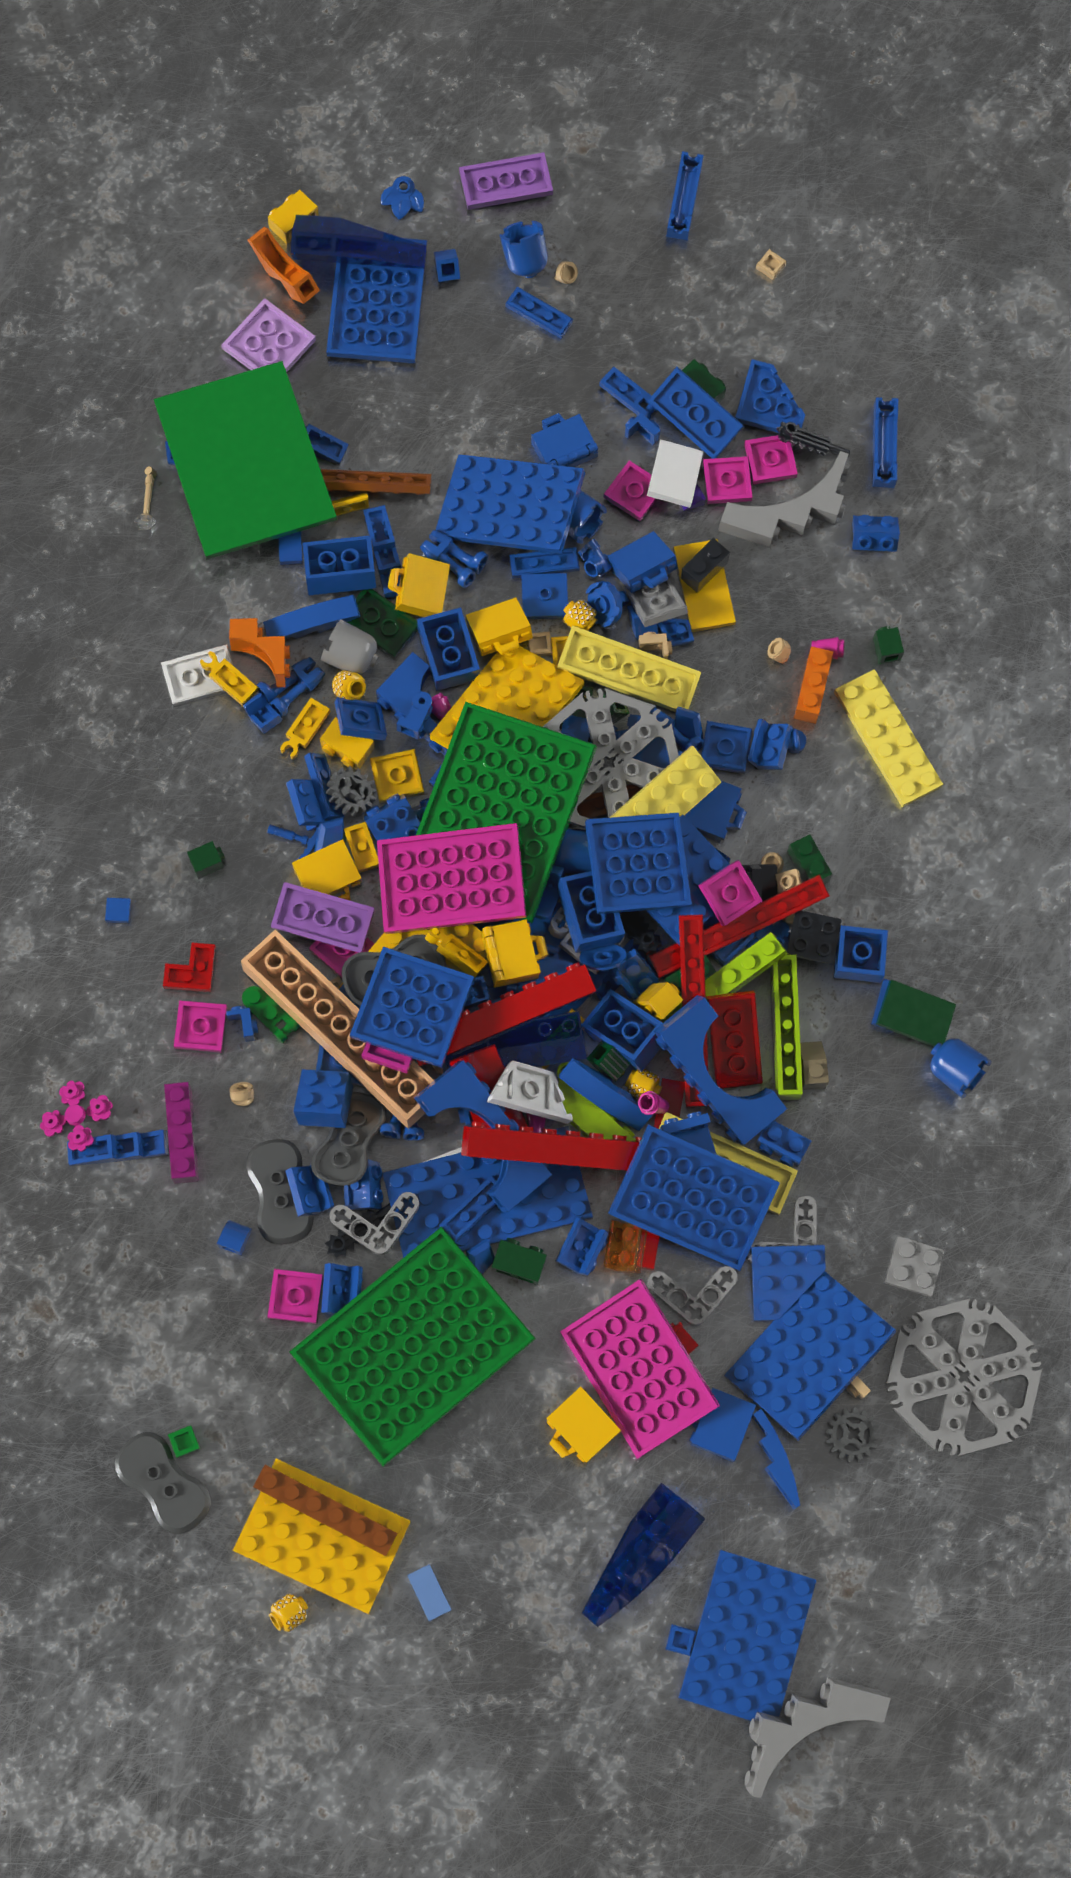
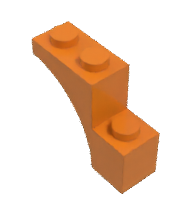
M263 227L248 239L249 244L267 274L282 282L291 299L304 304L320 291L312 275L288 256L268 228Z
M257 618L230 619L229 639L231 651L245 652L260 658L272 670L276 679V687H286V678H290V664H286V659H290V645H286L285 636L263 637V627H258Z

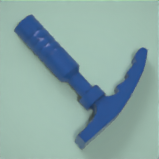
M271 824L268 827L267 833L291 841L297 840L301 844L307 845V849H304V853L299 857L301 859L309 855L314 849L318 827L311 838L306 835H297L294 831Z

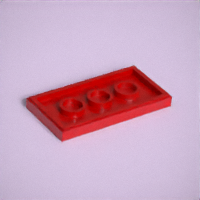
M754 990L706 996L707 1001L718 1015L709 1027L714 1082L721 1089L762 1084V1065Z
M495 1044L450 1060L451 1066L457 1061L464 1060L465 1063L469 1062L476 1070L475 1076L480 1082L484 1081L491 1092L505 1069ZM505 1107L506 1111L504 1113L509 1120L513 1119L519 1126L528 1127L523 1112ZM470 1112L474 1122L486 1123L481 1117Z

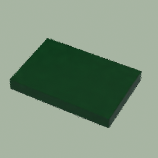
M362 590L356 598L360 617L347 623L374 637L377 642V648L395 660L418 631L417 619L406 612L395 610L396 605L375 590Z
M890 980L876 1025L935 1047L937 1043L943 1044L946 1040L956 1004L895 980Z

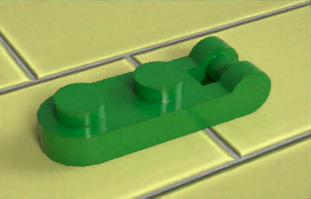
M251 986L245 989L242 994L244 1006L250 1008L251 1013L281 1043L288 1040L287 1036L291 1032H296L300 1028L299 1024L260 987ZM283 1021L286 1025L280 1030L277 1026Z

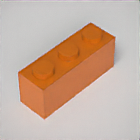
M811 646L793 719L816 724L833 651Z

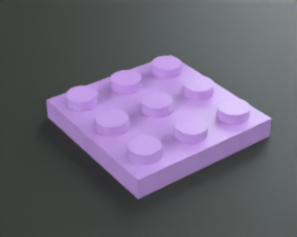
M264 298L222 344V349L250 370L283 361L286 372H288L316 341V336Z

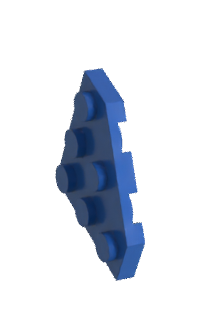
M751 359L735 418L742 424L779 433L776 428L780 427L781 422H793L796 425L799 424L800 428H802L805 413L794 401V396L785 382L783 383L778 376V371L773 364Z
M825 1245L751 1247L753 1320H777L786 1313L826 1270Z

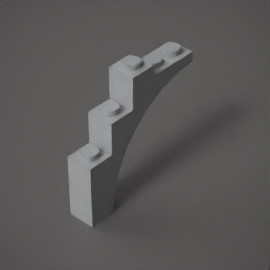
M840 451L833 467L824 479L810 491L796 499L769 506H744L727 502L718 531L770 547L772 540L777 541L780 529L802 536L804 529L810 528L813 518L835 525L837 517L842 518L846 506L842 504L844 495H840L844 483L840 482L842 475L846 476L850 463L847 462L849 454Z
M827 1677L826 1683L820 1689L821 1701L792 1694L791 1700L785 1706V1719L757 1712L755 1719L751 1720L749 1726L750 1737L758 1746L753 1748V1764L751 1771L748 1770L745 1776L746 1789L752 1796L761 1798L768 1779L779 1761L794 1745L823 1727L854 1720L884 1723L891 1698L884 1691Z

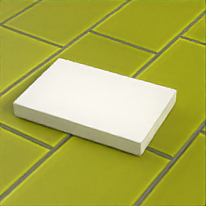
M660 439L647 496L690 508L703 451Z
M227 644L161 662L173 707L225 693L219 685L209 678L211 671L203 669L200 660L202 659L205 663H211L213 659L209 657L208 652L212 651L216 654L219 663L225 658L233 665Z

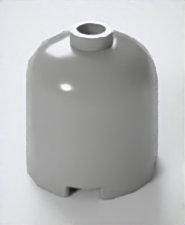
M340 619L330 635L329 640H331L328 649H324L321 661L341 670L362 674L366 672L369 666L374 668L379 658V655L375 654L377 642L370 634Z

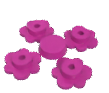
M71 1080L67 1082V1086H63L59 1090V1094L62 1096L61 1102L70 1105L65 1111V1116L61 1115L58 1110H54L52 1113L46 1112L42 1116L43 1122H41L40 1128L44 1130L46 1136L52 1137L55 1133H61L63 1131L62 1126L68 1122L70 1125L75 1126L73 1132L67 1136L70 1140L68 1147L73 1151L78 1149L83 1152L86 1146L93 1144L94 1138L91 1135L92 1131L90 1128H84L79 1124L85 1120L86 1114L92 1117L95 1122L101 1119L107 1120L111 1116L110 1110L113 1108V1104L106 1095H100L97 1099L93 1098L90 1100V1106L85 1111L82 1106L78 1105L80 1100L85 1097L83 1092L85 1086L80 1081L75 1083Z

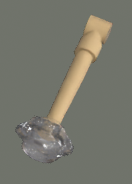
M150 466L145 469L147 477L145 479L146 489L143 514L138 515L134 519V523L138 524V528L143 530H149L156 524V520L149 514L154 478L157 476V471Z

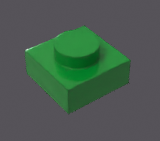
M192 1425L168 1434L176 1458L200 1449Z

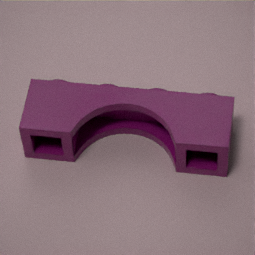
M189 1082L164 1084L171 1179L174 1184L198 1182L197 1156L193 1137L191 1086Z

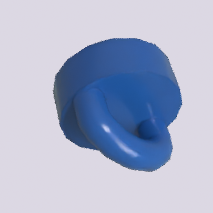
M793 728L787 751L797 754L804 750L806 736L802 731Z

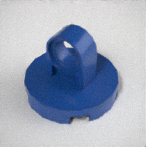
M607 581L593 583L586 590V594H588L587 603L597 613L595 617L597 622L595 624H600L601 627L616 624L621 618L622 607L630 602L625 591L618 592L616 587Z

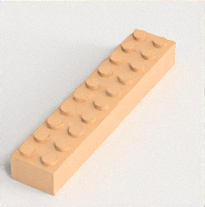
M274 930L241 960L243 971L404 1126L409 1129L425 1114L413 1097L432 1083L434 1079L415 1061H412L406 1074L362 1059L361 1055L366 1043L350 1037L359 1008L278 931Z

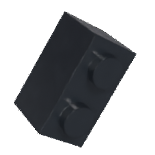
M712 538L682 568L681 579L698 593L728 563L730 552L715 538Z

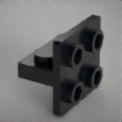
M776 864L742 865L762 901L777 895L775 874H777L778 867Z
M802 910L796 912L788 937L787 955H796V957L833 964L842 920Z

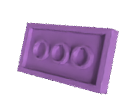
M544 152L459 167L468 210L553 195V187Z
M284 882L271 928L360 953L363 952L375 908Z

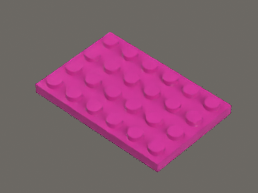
M517 823L377 840L385 934L526 918Z
M639 1279L560 1331L637 1459L720 1407L642 1279Z

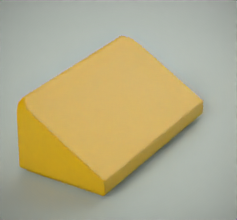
M365 492L331 501L336 516L369 508V498Z

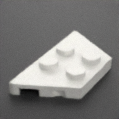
M512 1060L507 1064L488 1097V1103L566 1124L573 1121L571 1113L567 1114L562 1103L565 1098L558 1087V1081L554 1072Z

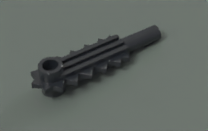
M781 422L780 427L776 428L779 432L778 438L780 441L785 443L791 442L793 446L796 444L800 445L801 449L804 447L808 448L809 452L814 450L817 455L821 453L825 456L827 452L839 455L840 451L850 455V450L830 443L831 439L828 436L824 437L823 433L818 435L815 430L810 432L807 427L802 429L799 424Z
M639 911L619 912L624 931L629 933L628 939H634L633 945H639L638 951H644L646 955L656 953L657 948L662 946L659 942L660 937L653 935L654 929H648L649 923H643L644 917H638Z
M390 1203L376 1213L368 1209L366 1213L362 1212L361 1217L378 1227L381 1220L384 1219L391 1209ZM363 1223L357 1224L354 1228V1233L356 1236L362 1237L367 1233L368 1228ZM338 1229V1236L330 1234V1240L325 1243L328 1247L327 1254H333L335 1258L339 1255L346 1256V1249L354 1251V1243L362 1244Z

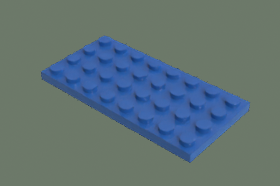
M569 1126L556 1129L559 1135H566V1130L570 1131ZM458 1153L382 1172L391 1207L398 1197L405 1192L414 1193L420 1202L417 1213L399 1237L403 1258L440 1228L439 1224L491 1175L498 1180L502 1159L468 1157ZM549 1164L550 1168L548 1170L552 1175L509 1212H502L496 1205L456 1243L463 1252H466L484 1239L489 1240L490 1245L500 1243V1240L506 1241L507 1238L517 1239L572 1225L576 1218H581L584 1221L593 1219L580 1167ZM413 1198L409 1200L404 1199L403 1203L405 1206L403 1210L400 1211L397 1208L395 1211L400 1213L404 1219L408 1217V1215L404 1214L405 1210L408 1207H414ZM393 1217L397 1230L401 1226V1220L398 1217Z

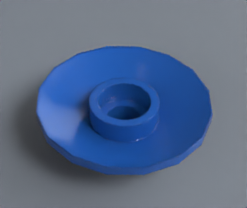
M612 944L582 951L579 960L582 965L585 964L589 969L604 972L622 965L626 961L627 953L621 946Z

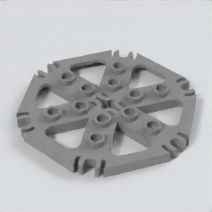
M600 688L597 690L598 698H591L590 692L586 691L585 702L582 692L543 726L544 728L561 733L559 729L560 724L576 710H583L587 719L591 743L597 745L569 824L586 829L585 821L589 818L579 815L577 806L600 786L607 817L609 818L629 801L626 782L643 788L665 768L633 758L656 737H661L665 740L670 764L679 757L672 723L669 727L663 729L669 719L666 718L662 722L656 719V715L661 711L660 709L650 714V711L656 707L655 705L606 688L604 689L605 698H603V691ZM613 703H619L636 709L641 714L640 720L617 740L610 713V706ZM616 755L618 756L614 759V762L612 763L614 768L608 766L607 768H604L600 771V769L603 767V764L605 763L604 758L609 760L611 758H614Z
M970 1299L916 1312L915 1314L919 1316L922 1322L913 1315L910 1319L914 1322L915 1327L910 1329L905 1324L901 1327L908 1336L903 1334L901 1330L898 1331L886 1385L890 1383L896 1384V1386H890L886 1391H895L898 1394L897 1400L891 1401L890 1404H902V1406L893 1408V1410L933 1450H935L937 1440L940 1441L937 1447L938 1452L943 1451L945 1444L950 1445V1455L952 1456L956 1454L957 1446H959L958 1456L1013 1442L1008 1437L1007 1432L1011 1438L1017 1439L1019 1436L1014 1432L1015 1425L1025 1430L1027 1425L1020 1419L1025 1420L1028 1425L1031 1422L1042 1369L1032 1370V1368H1037L1041 1365V1361L1033 1363L1030 1360V1355L1037 1353V1349L1026 1350L1027 1347L1035 1346V1344L995 1305H992L990 1314L988 1313L990 1310V1303L988 1302L985 1303L984 1310H978L976 1307L977 1299L971 1302V1309H969ZM952 1313L963 1315L964 1322L957 1352L933 1329V1319ZM997 1323L1015 1339L1017 1343L1016 1349L982 1359L990 1324ZM914 1345L939 1371L912 1378L903 1377L900 1370L906 1347ZM958 1371L962 1373L967 1371L969 1373L967 1378L970 1380V1383L966 1381L961 1383L958 1380L960 1378ZM1024 1375L1028 1379L1024 1405L1019 1409L1014 1408L989 1383ZM946 1395L939 1429L931 1431L913 1414L912 1406L917 1402ZM971 1403L997 1427L996 1435L973 1442L965 1438L964 1432Z

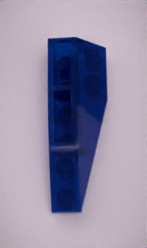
M296 215L292 229L290 253L293 260L425 269L427 246L343 218Z
M580 1012L530 1019L447 1055L442 1068L444 1073L451 1067L450 1060L493 1044L496 1045L504 1068L512 1060L540 1067L570 1062L572 1058L576 1060L587 1059L588 1054Z
M661 1483L629 1523L581 1613L599 1627L622 1610L644 1591L673 1561L705 1518Z

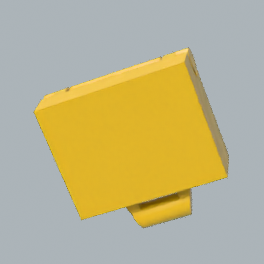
M411 553L404 557L402 568L390 570L388 588L398 594L395 610L421 617L442 613L450 564ZM401 575L400 585L397 586L398 577Z
M516 597L465 615L469 633L481 656L496 651L503 655L519 649V643L533 639L531 625Z
M343 839L292 862L294 872L304 888L332 896L344 891L345 894L338 897L351 901L349 889L362 883V878Z
M527 919L496 926H487L482 929L481 935L494 988L538 979L539 974H541L540 966L537 962L548 956L545 939L543 936L530 935L531 929ZM532 942H536L538 950L537 955H535Z
M581 1386L546 1418L548 1420L546 1423L552 1429L557 1430L549 1443L550 1446L561 1458L577 1452L576 1456L583 1463H588L621 1432L617 1425ZM560 1436L571 1446L569 1450L558 1440Z

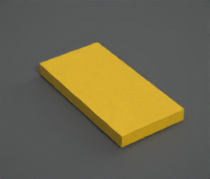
M710 540L673 546L683 599L687 606V617L692 632L736 624L724 567L698 593L681 579L682 568Z

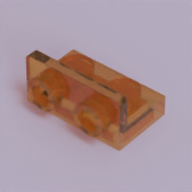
M612 1220L604 1268L618 1273H641L647 1230L630 1223Z

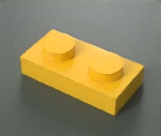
M366 822L344 828L358 872L362 873L379 867L378 856Z

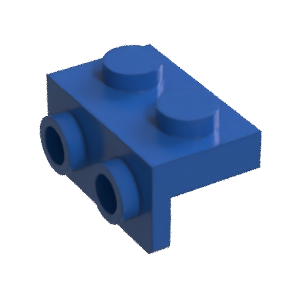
M853 515V550L897 551L900 536L898 517Z
M291 779L286 785L299 826H306L307 831H312L319 827L320 822L325 821L312 780Z
M576 1218L555 1261L577 1274L589 1275L597 1265L596 1259L600 1251L607 1244L609 1232L598 1229L581 1218Z
M333 1263L325 1264L321 1313L334 1315L361 1293L363 1281L362 1266L349 1267Z

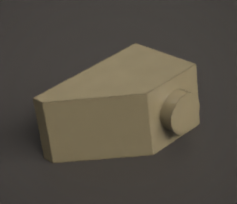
M822 1041L800 1043L802 1089H825L829 1083L827 1058Z

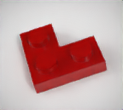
M191 943L189 965L165 963L163 988L211 992L216 951L215 944Z

